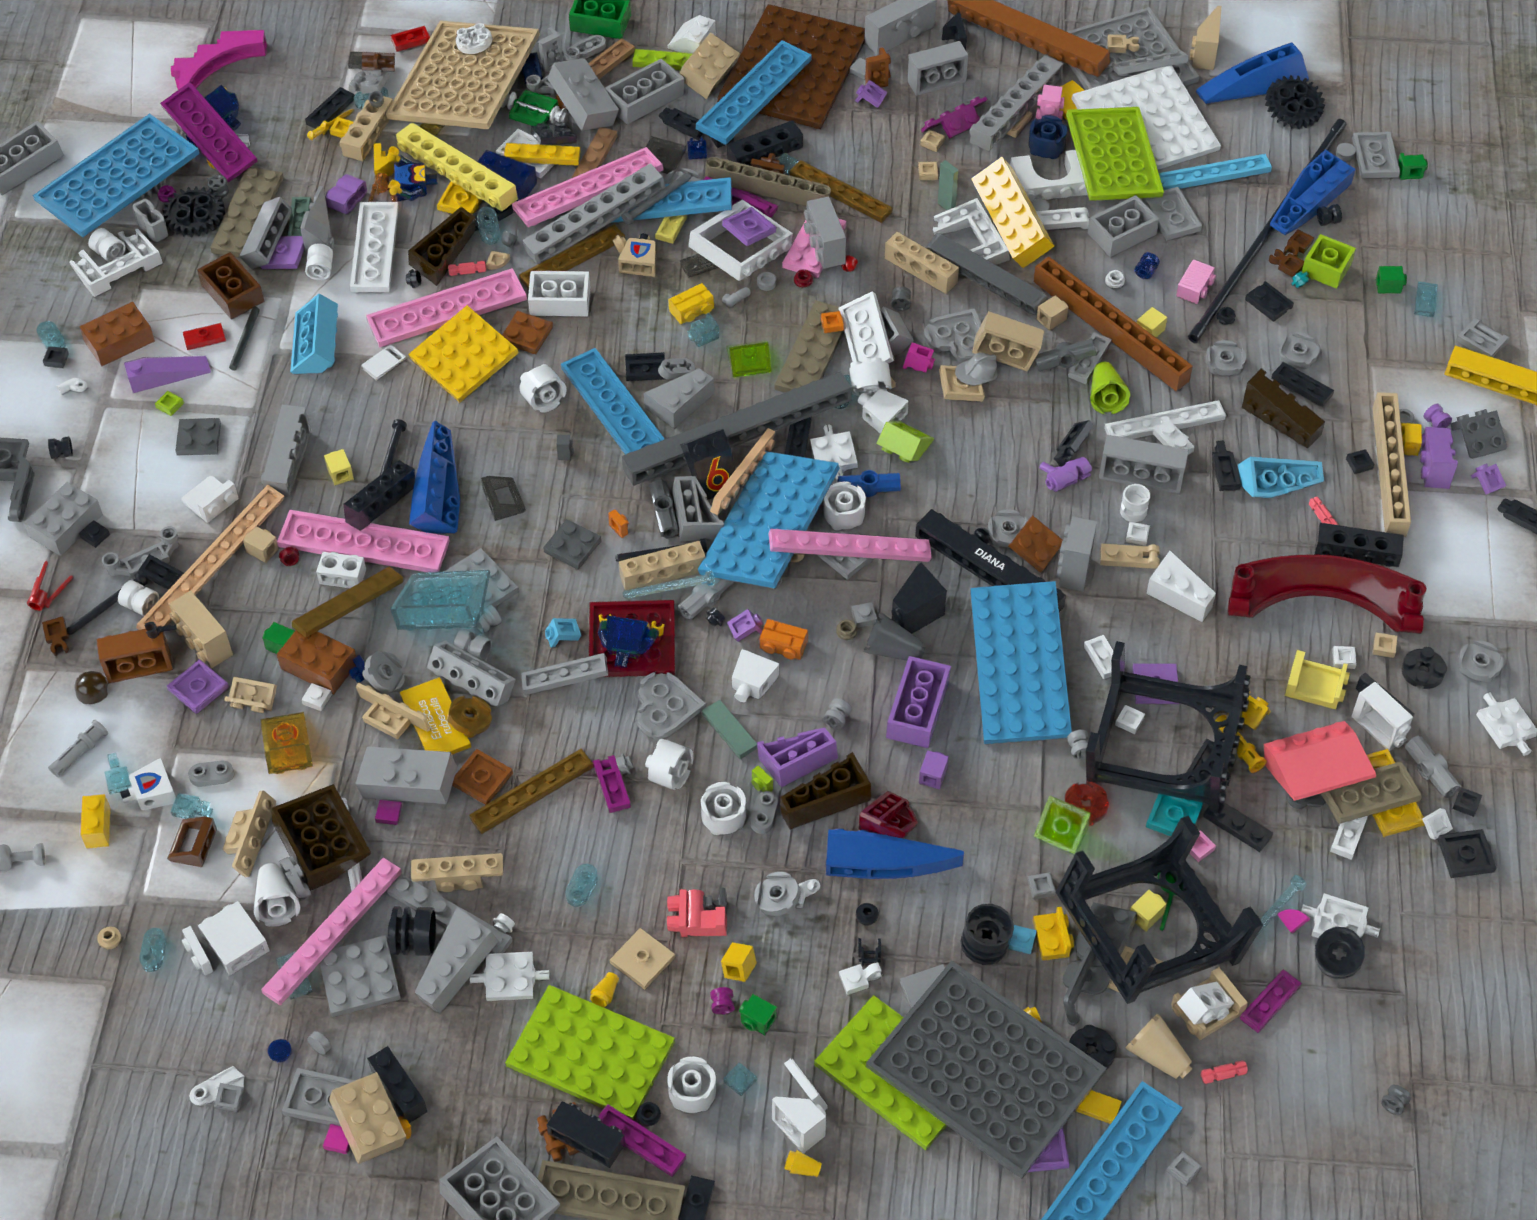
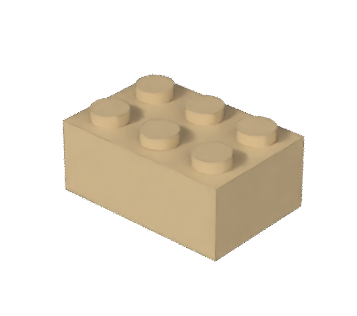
M710 32L682 66L679 74L685 78L684 84L707 99L732 69L740 53Z
M988 311L975 336L972 353L995 354L997 357L996 361L1028 372L1041 349L1044 330Z
M191 590L169 603L171 609L169 615L177 625V630L175 631L179 636L183 635L186 638V644L191 650L195 649L197 651L196 654L202 662H206L212 669L233 656L226 631Z
M377 1072L332 1090L329 1101L358 1164L403 1146L406 1134Z

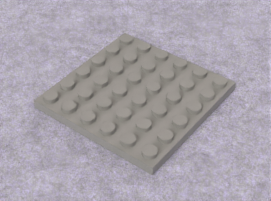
M1150 7L1067 31L1106 49L1108 34L1126 35V39L1139 37V50L1133 52L1126 49V53H1110V64L1099 77L1069 65L1085 90L1140 74L1133 72L1129 76H1120L1113 71V63L1181 51ZM1189 61L1188 63H1182V66L1173 67L1184 86L1199 81V75Z

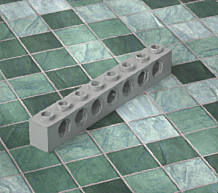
M1045 55L1039 61L1037 60L1034 66L1028 69L1025 75L1019 78L1016 84L1010 87L1007 93L1001 96L998 102L992 105L989 111L982 115L976 124L972 125L969 132L971 134L970 143L990 151L1038 102V95H1042L1044 85L1054 86L1061 79L1064 63Z
M651 163L522 240L526 252L537 265L561 253L619 218L625 211L629 212L664 189L663 176Z

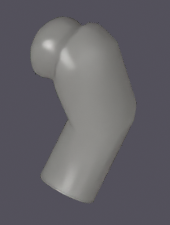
M744 287L731 295L725 294L722 302L726 306L732 307L748 297L751 293L750 289Z

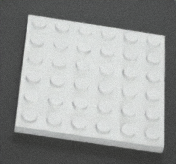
M1172 65L1156 68L1072 95V100L1077 109L1139 107L1158 170L1220 150V143Z

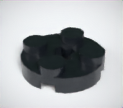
M1431 647L1410 651L1402 663V675L1405 680L1415 687L1417 685L1424 686L1423 689H1431L1440 685L1447 671L1445 661ZM1420 666H1426L1428 671L1426 672V670H1420L1419 668Z
M1085 1025L1071 1036L1069 1040L1071 1044L1106 1067V1070L1112 1065L1115 1057L1116 1043L1106 1031L1093 1025ZM1087 1046L1096 1047L1098 1053H1087Z

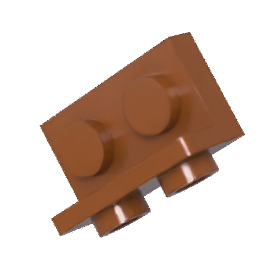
M883 47L879 48V55L866 58L865 85L870 80L880 88L888 86V78L891 77L889 70L891 58Z

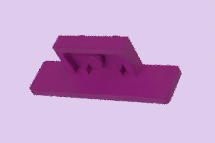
M978 96L969 101L970 104L966 106L963 103L954 108L955 111L951 113L950 111L939 115V119L931 118L924 122L925 126L921 129V132L924 133L942 124L950 139L971 129L972 125L980 120L975 108L984 104L988 100L985 96L980 99Z

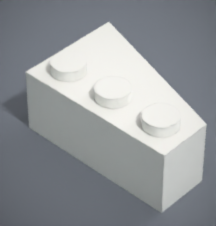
M1171 551L1168 552L1150 577L1147 588L1148 595L1201 622L1204 621L1212 609L1216 595L1206 583Z

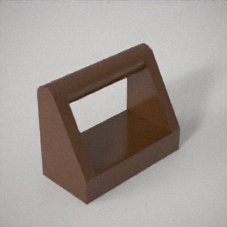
M205 816L183 819L167 859L175 863L203 867L217 831L214 819ZM188 829L199 830L192 850L180 852Z

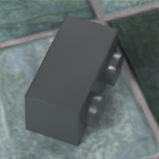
M557 435L558 460H571V455H574V448H571L573 447V440H570V435Z

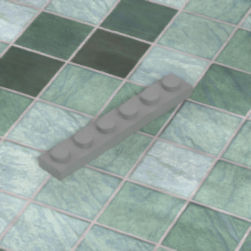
M403 874L387 889L389 896L415 911L418 907L435 908L436 923L447 928L458 907L491 930L497 938L498 943L490 951V954L504 953L512 943V937L417 882H413Z

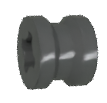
M214 175L208 179V187L212 189L213 193L217 192L218 197L221 196L222 198L228 195L229 190L224 176Z
M896 287L893 289L892 308L897 311L908 310L911 305V291L906 287Z
M1393 1084L1388 1089V1095L1383 1096L1381 1104L1390 1113L1401 1115L1405 1109L1404 1105L1409 1104L1412 1097L1405 1088Z

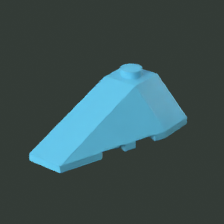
M1249 457L1238 464L1241 486L1252 497L1273 498L1324 481L1322 462Z

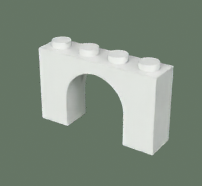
M1076 150L1066 151L1064 165L1068 175L1058 180H1048L1037 175L1029 155L1011 157L1010 165L1014 169L1031 202L1038 198L1049 200L1088 195Z

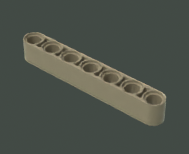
M710 157L706 160L705 177L707 176L712 179L731 177L732 188L803 206H807V201L828 196L830 198L831 189L825 184L717 157Z

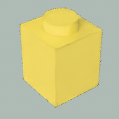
M1153 307L1137 319V324L1154 337H1158L1165 331L1167 316Z
M344 449L324 455L326 467L334 486L354 479L352 468Z
M1148 890L1131 906L1130 911L1137 912L1138 918L1135 923L1147 932L1163 916L1167 903L1164 902L1160 895Z

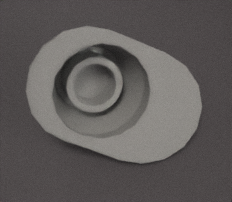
M976 353L970 360L957 365L955 375L961 382L972 386L993 381L998 376L996 370L997 357L995 354Z

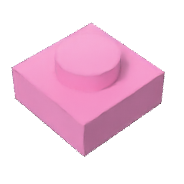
M1201 830L1199 831L1198 839L1189 853L1197 862H1200L1216 848V845Z

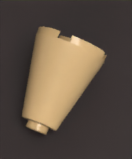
M1156 1014L1125 1047L1129 1052L1175 1079L1178 1076L1183 1079L1192 1070L1189 1066L1192 1062L1159 1014Z

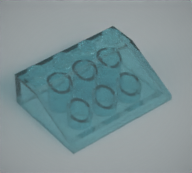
M490 570L413 573L390 608L397 630L469 629L475 627L482 616Z

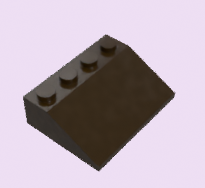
M334 784L271 808L272 824L289 856H292L296 864L299 865L303 874L302 879L310 891L329 884L371 854L369 847Z

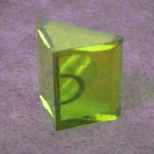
M766 340L726 345L733 378L772 372L769 344Z
M1050 795L1033 837L1075 854L1088 831L1091 813Z

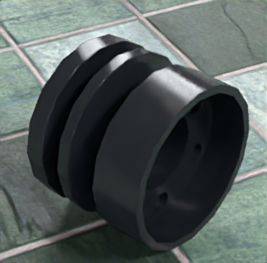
M981 904L974 907L968 913L960 939L961 949L966 957L981 965H992L1001 961L1007 953L1014 931V923L1010 914L1001 906L994 904Z
M400 906L393 907L388 925V940L392 955H399L401 949L403 955H408L411 945L414 946L415 955L417 956L433 955L436 940L435 908L418 907L415 917H412L410 907H405L403 913Z
M1333 927L1326 930L1319 936L1315 945V961L1318 968L1325 975L1334 979H1346L1353 976L1360 970L1365 958V946L1362 939L1353 930L1346 927ZM1338 948L1343 949V954H1346V957H1341V960H1337L1336 955L1333 954V952L1338 951Z

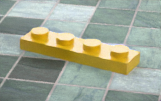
M506 143L504 162L578 166L581 151L580 147Z

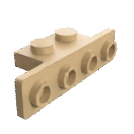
M360 683L356 685L360 697L373 704L362 717L365 723L396 739L400 738L410 724L427 732L430 729L427 721L428 718L424 713L411 710L405 703H398L389 695H382L376 692L369 685L364 686Z
M264 790L259 791L253 809L236 811L222 849L227 854L236 853L232 867L244 877H250L272 816L271 808L276 805V800Z
M501 853L414 859L411 861V879L413 882L435 880L437 891L443 892L462 889L472 891L477 888H483L482 877L503 875V855Z

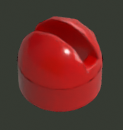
M845 255V264L841 265L842 269L846 272L854 271L858 260L853 256Z

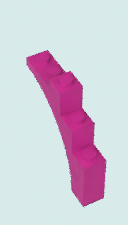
M264 30L221 31L217 44L198 45L197 52H194V57L174 58V65L171 66V76L175 77L177 89L179 90L189 82L197 89L209 75L228 64L251 57L266 56L267 41Z

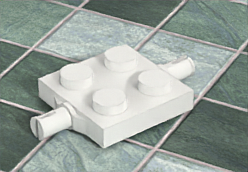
M825 425L823 428L825 436L810 439L814 459L839 463L840 469L835 477L836 483H838V476H843L844 471L858 468L850 431L833 434L832 426L828 425L827 428V425Z
M1491 692L1485 694L1483 699H1485L1489 707L1478 710L1476 716L1499 749L1507 746H1517L1523 756L1530 754L1532 750L1525 741L1537 736V728L1515 698L1504 702H1497Z
M1325 893L1317 909L1303 904L1301 912L1314 917V928L1311 936L1319 938L1323 932L1333 927L1351 929L1360 938L1363 934L1376 938L1379 935L1380 928L1367 925L1366 916L1369 907Z
M533 952L495 953L486 956L484 973L472 974L470 976V984L484 983L487 1001L533 999V988L536 980H550L549 970L535 971Z

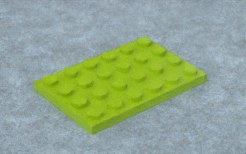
M1139 107L1067 110L1066 117L1089 201L1129 199L1135 195L1138 198L1163 197L1164 190Z
M548 985L505 1064L510 1069L604 1109L608 1104L634 1121L638 1108L643 1104L675 1043V1038Z
M873 995L814 1060V1065L924 1150H927L947 1125L866 1067V1062L904 1018Z

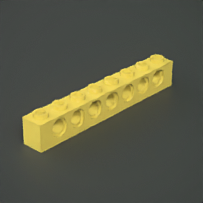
M410 123L396 134L397 145L402 152L408 153L415 160L421 161L427 167L450 179L451 182L460 185L464 190L486 201L490 206L503 211L518 200L516 186L416 124Z

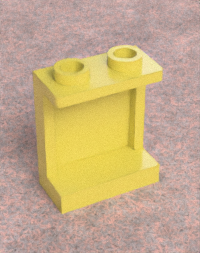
M1297 650L1285 696L1336 709L1338 702H1343L1346 690L1342 689L1343 684L1347 685L1350 673L1346 672L1348 664L1343 663L1342 669L1304 660L1305 652Z

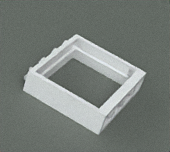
M744 200L734 204L732 210L723 211L692 230L689 239L690 248L738 281L750 276L757 269L762 268L771 260H775L779 255L787 252L792 246L793 236L792 232L757 210L777 227L776 233L768 236L773 243L742 263L711 243L710 240L727 230L722 226L724 219L753 207Z

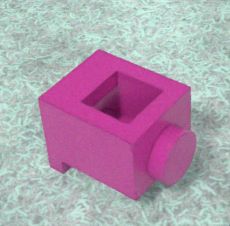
M912 342L903 368L907 369L908 366L916 371H923L925 373L927 369L932 370L935 358H932L934 350Z

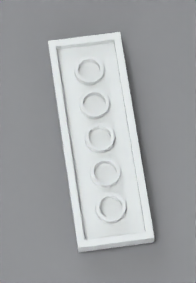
M360 202L350 282L351 292H390L399 211L398 202Z

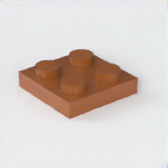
M517 311L502 336L517 349L536 355L552 330L553 323Z
M1032 515L1008 547L1041 573L1059 550L1063 540Z
M476 749L455 774L452 786L486 805L491 802L512 776L513 770Z

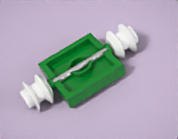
M525 90L519 99H517L515 92L508 93L501 106L503 108L507 105L508 110H510L509 119L530 126H537L538 123H547L549 118L552 124H555L556 121L566 124L569 118L567 109L563 108L560 111L557 99Z

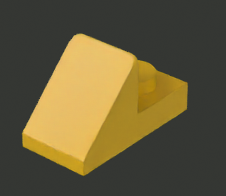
M381 143L374 144V172L376 183L380 184L395 172L394 164L398 167V162L396 160L389 161L386 156V150L382 151Z

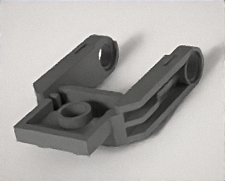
M0 437V481L14 482L10 496L11 504L8 520L11 522H22L35 476L30 463L26 459L29 441L28 439Z

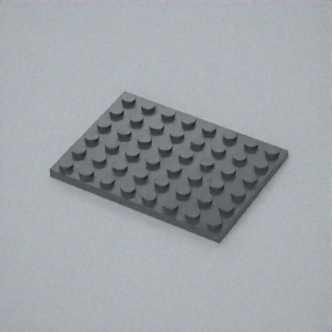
M952 960L866 1062L868 1069L1021 1179H1023L1106 1072V1067Z

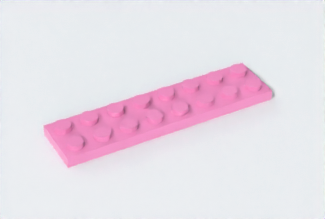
M646 147L512 203V207L527 227L535 226L542 221L554 218L561 213L571 211L573 208L584 204L594 196H597L650 163L658 172L664 170L663 164Z
M512 268L368 314L366 318L380 348L438 329L466 305L478 315H482L525 301L527 297Z
M289 510L277 545L280 548L293 547L298 551L316 554L336 552L343 555H357L364 557V561L369 563L439 574L450 540L449 536L372 523L360 531L347 524L343 518Z

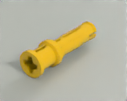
M1221 715L1215 721L1222 722L1227 717L1226 715ZM1225 727L1219 728L1222 733H1224L1223 729ZM1238 732L1237 735L1240 736L1238 749H1236L1237 756L1240 760L1245 761L1251 773H1256L1265 766L1267 761L1264 757H1260L1255 751V746L1247 743Z

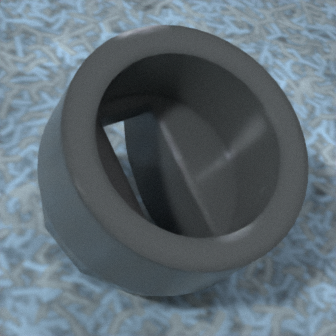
M374 91L369 94L368 100L370 104L375 108L381 107L384 103L382 93Z
M504 231L501 241L507 247H511L516 243L518 236Z

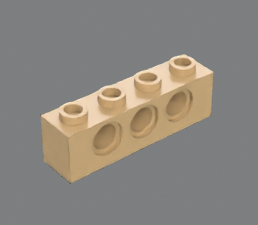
M383 96L384 103L379 108L373 107L369 100H366L361 112H358L355 121L349 126L347 133L340 140L343 156L364 161L389 122L386 113L393 102L392 98Z
M896 232L885 243L886 260L943 293L947 294L958 283V266L899 232Z
M700 541L619 561L620 578L625 592L699 574L698 568L706 557Z

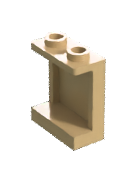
M1219 967L1211 971L1210 978L1197 986L1218 982L1234 1002L1228 1009L1229 1014L1220 1021L1215 1019L1207 1024L1203 1022L1194 1025L1177 1004L1185 993L1182 995L1179 993L1174 994L1171 1003L1174 1013L1178 1017L1181 1016L1186 1023L1188 1031L1192 1035H1196L1199 1040L1241 1016L1248 1004Z

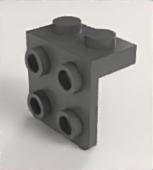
M1487 409L1477 411L1473 417H1469V414L1456 417V422L1450 423L1452 431L1461 429L1467 452L1471 459L1503 451L1507 448L1497 410L1487 412Z

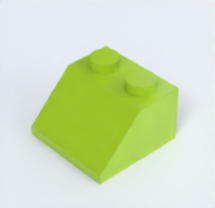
M889 421L885 423L876 444L882 446L881 450L889 454L894 452L900 455V460L910 463V461H918L934 438L901 421Z

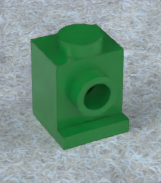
M1400 153L1398 159L1400 179L1423 178L1424 172L1428 169V161L1424 159L1423 154L1404 155V153Z

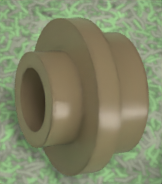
M842 620L836 627V634L843 640H851L857 635V626L851 620Z

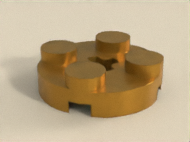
M460 696L453 700L447 717L448 723L453 728L470 738L485 732L492 720L489 704L475 696H472V699ZM465 713H467L468 715L472 713L474 714V717H468Z

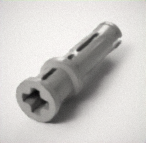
M93 720L92 725L84 733L80 732L78 734V740L48 767L51 773L59 777L87 749H93L95 747L94 744L102 736L108 734L106 728L97 720Z

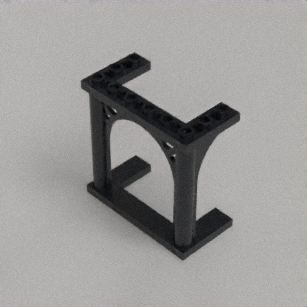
M1116 641L1111 658V686L1098 733H1090L1086 747V785L1095 787L1098 781L1210 804L1209 811L1218 812L1220 804L1224 805L1226 800V787L1229 786L1231 773L1228 772L1229 767H1234L1236 754H1233V750L1239 747L1240 736L1237 734L1238 730H1243L1245 721L1242 713L1248 710L1251 675H1247L1248 666L1239 664L1236 675L1223 684L1198 686L1125 672V643ZM1121 692L1184 704L1200 712L1208 720L1214 733V746L1207 760L1196 769L1178 775H1163L1103 763L1102 760ZM1206 708H1210L1212 711L1208 712ZM1219 713L1228 714V718L1222 722L1214 720V717ZM1225 727L1223 729L1224 733L1219 732V728ZM1220 746L1222 749L1218 750L1216 747ZM1211 763H1214L1213 769L1209 767ZM1207 772L1210 776L1202 781L1199 774ZM1189 778H1195L1196 784L1194 783V780H1193V781H1187V780H1188Z
M1189 816L1181 818L1171 837L1152 852L1132 862L1093 874L1095 868L1083 850L1076 852L1056 890L1057 896L1127 1004L1135 1002L1138 995L1144 991L1229 961L1232 966L1239 964L1263 927L1259 916L1256 915L1251 906L1242 910L1232 927L1221 913L1219 906L1215 904L1209 895L1206 887L1202 885L1196 876L1195 871L1189 866L1186 858L1200 835L1197 826L1191 821ZM1158 873H1160L1159 879H1157V878L1154 877V876H1157ZM1167 873L1171 874L1175 883L1171 884L1166 880ZM1147 883L1161 886L1179 896L1192 911L1197 924L1196 942L1185 954L1157 964L1146 945L1143 944L1136 947L1126 965L1085 900L1132 884ZM1204 933H1210L1216 942L1206 939ZM1200 944H1203L1206 948L1202 949Z

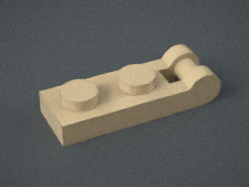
M1101 544L1100 565L1155 569L1160 565V559L1158 558L1160 547L1155 544L1149 546Z

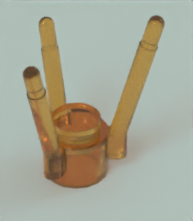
M378 173L374 176V184H372L368 202H373L375 192L379 195L390 190L388 188L389 176L387 174ZM390 194L392 202H396L395 196Z

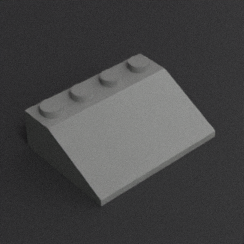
M497 1136L439 1179L440 1194L464 1220H547L560 1206L556 1198Z

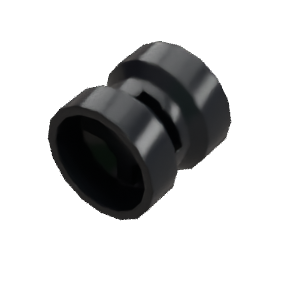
M1333 204L1328 208L1323 206L1317 209V219L1321 226L1328 225L1331 222L1335 224L1342 221V211L1339 204Z
M70 436L63 437L61 441L55 438L48 439L51 459L59 458L62 454L65 457L73 456Z

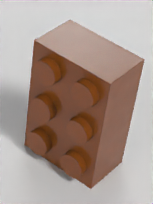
M133 301L79 326L85 344L101 367L155 342L149 323Z
M146 629L128 631L96 639L99 660L108 684L173 670L170 648L164 632L159 633V636L155 639L148 637Z
M296 630L277 653L282 670L310 684L313 683L329 689L333 695L358 664L355 649L318 631L308 637H304Z

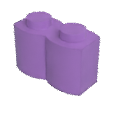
M345 174L342 178L338 179L336 186L327 191L325 196L327 207L344 214L350 213L356 203L360 202L366 195V181Z

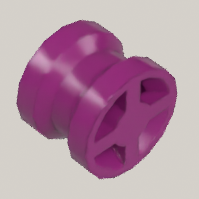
M719 987L710 992L711 1000H713L711 1005L713 1013L724 1015L735 1010V1005L732 1001L734 995L731 988Z

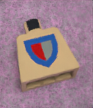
M642 233L638 239L629 238L618 259L619 273L656 276V243L654 240H650L648 234Z

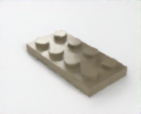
M1402 761L1374 769L1376 772L1375 778L1321 793L1338 824L1420 801L1422 794Z

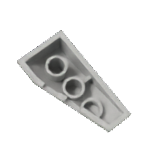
M319 186L314 195V203H310V211L305 212L300 227L306 255L308 254L309 247L313 244H325L331 249L334 248V238L331 236L324 188Z

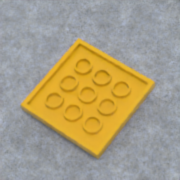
M466 305L408 355L414 363L460 403L519 352L513 344Z

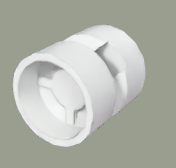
M105 228L94 231L88 242L89 247L108 262L123 256L126 248L125 243Z
M313 244L309 247L305 272L311 279L325 280L330 276L333 251L329 246Z
M1132 484L1123 491L1120 514L1126 521L1137 523L1145 519L1150 500V492L1145 486Z
M133 580L126 582L118 595L120 605L130 610L133 609V611L142 616H145L159 601V594L156 591L147 587L144 588L143 585Z

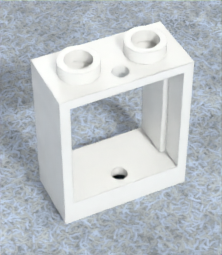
M1376 682L1359 693L1351 716L1389 751L1395 747H1401L1406 742V735L1411 729L1410 724L1413 718Z

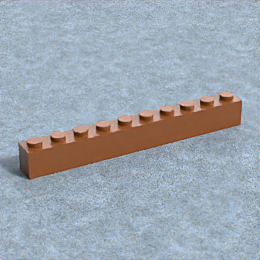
M947 0L948 12L953 15L961 13L962 18L969 22L978 24L983 28L1010 38L1012 41L1019 42L1026 47L1035 49L1042 54L1051 56L1088 74L1099 77L1110 64V50L997 1Z
M1048 256L1035 266L1034 283L1051 296L1056 295L1060 300L1064 301L1069 307L1068 309L1103 336L1112 339V343L1172 389L1178 391L1190 381L1193 365Z

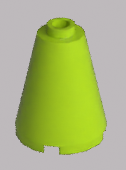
M1100 362L1094 367L1090 395L1091 405L1101 414H1105V412L1116 414L1124 410L1129 404L1130 390L1111 363Z

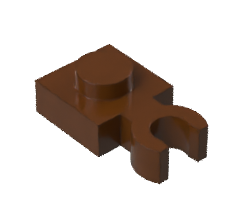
M1297 229L1288 240L1287 246L1284 248V255L1293 253L1294 256L1298 257V252L1304 254L1312 245L1314 237Z
M1276 249L1274 256H1269L1271 264L1279 265L1278 270L1291 277H1294L1303 269L1304 261L1291 253L1285 256L1280 249Z
M64 617L42 622L46 642L48 644L52 643L50 649L53 655L57 656L56 650L58 647H63L65 653H68L69 648L63 641L69 638Z

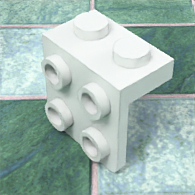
M213 476L207 477L181 498L182 503L206 523L210 522L239 499L235 484L232 481L228 480L222 484Z

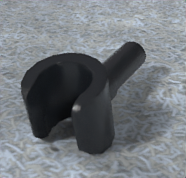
M148 622L145 624L146 634L149 638L155 639L161 632L177 630V625L157 627L154 622Z

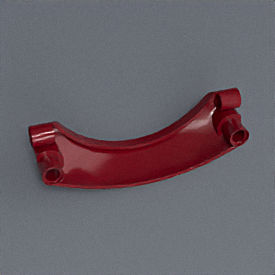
M1332 555L1279 556L1240 564L1235 568L1228 601V616L1253 618L1267 607L1286 599L1301 596H1325L1345 600L1370 611L1396 632L1421 634L1424 624V617L1421 615L1427 588L1419 580L1389 568L1361 560Z

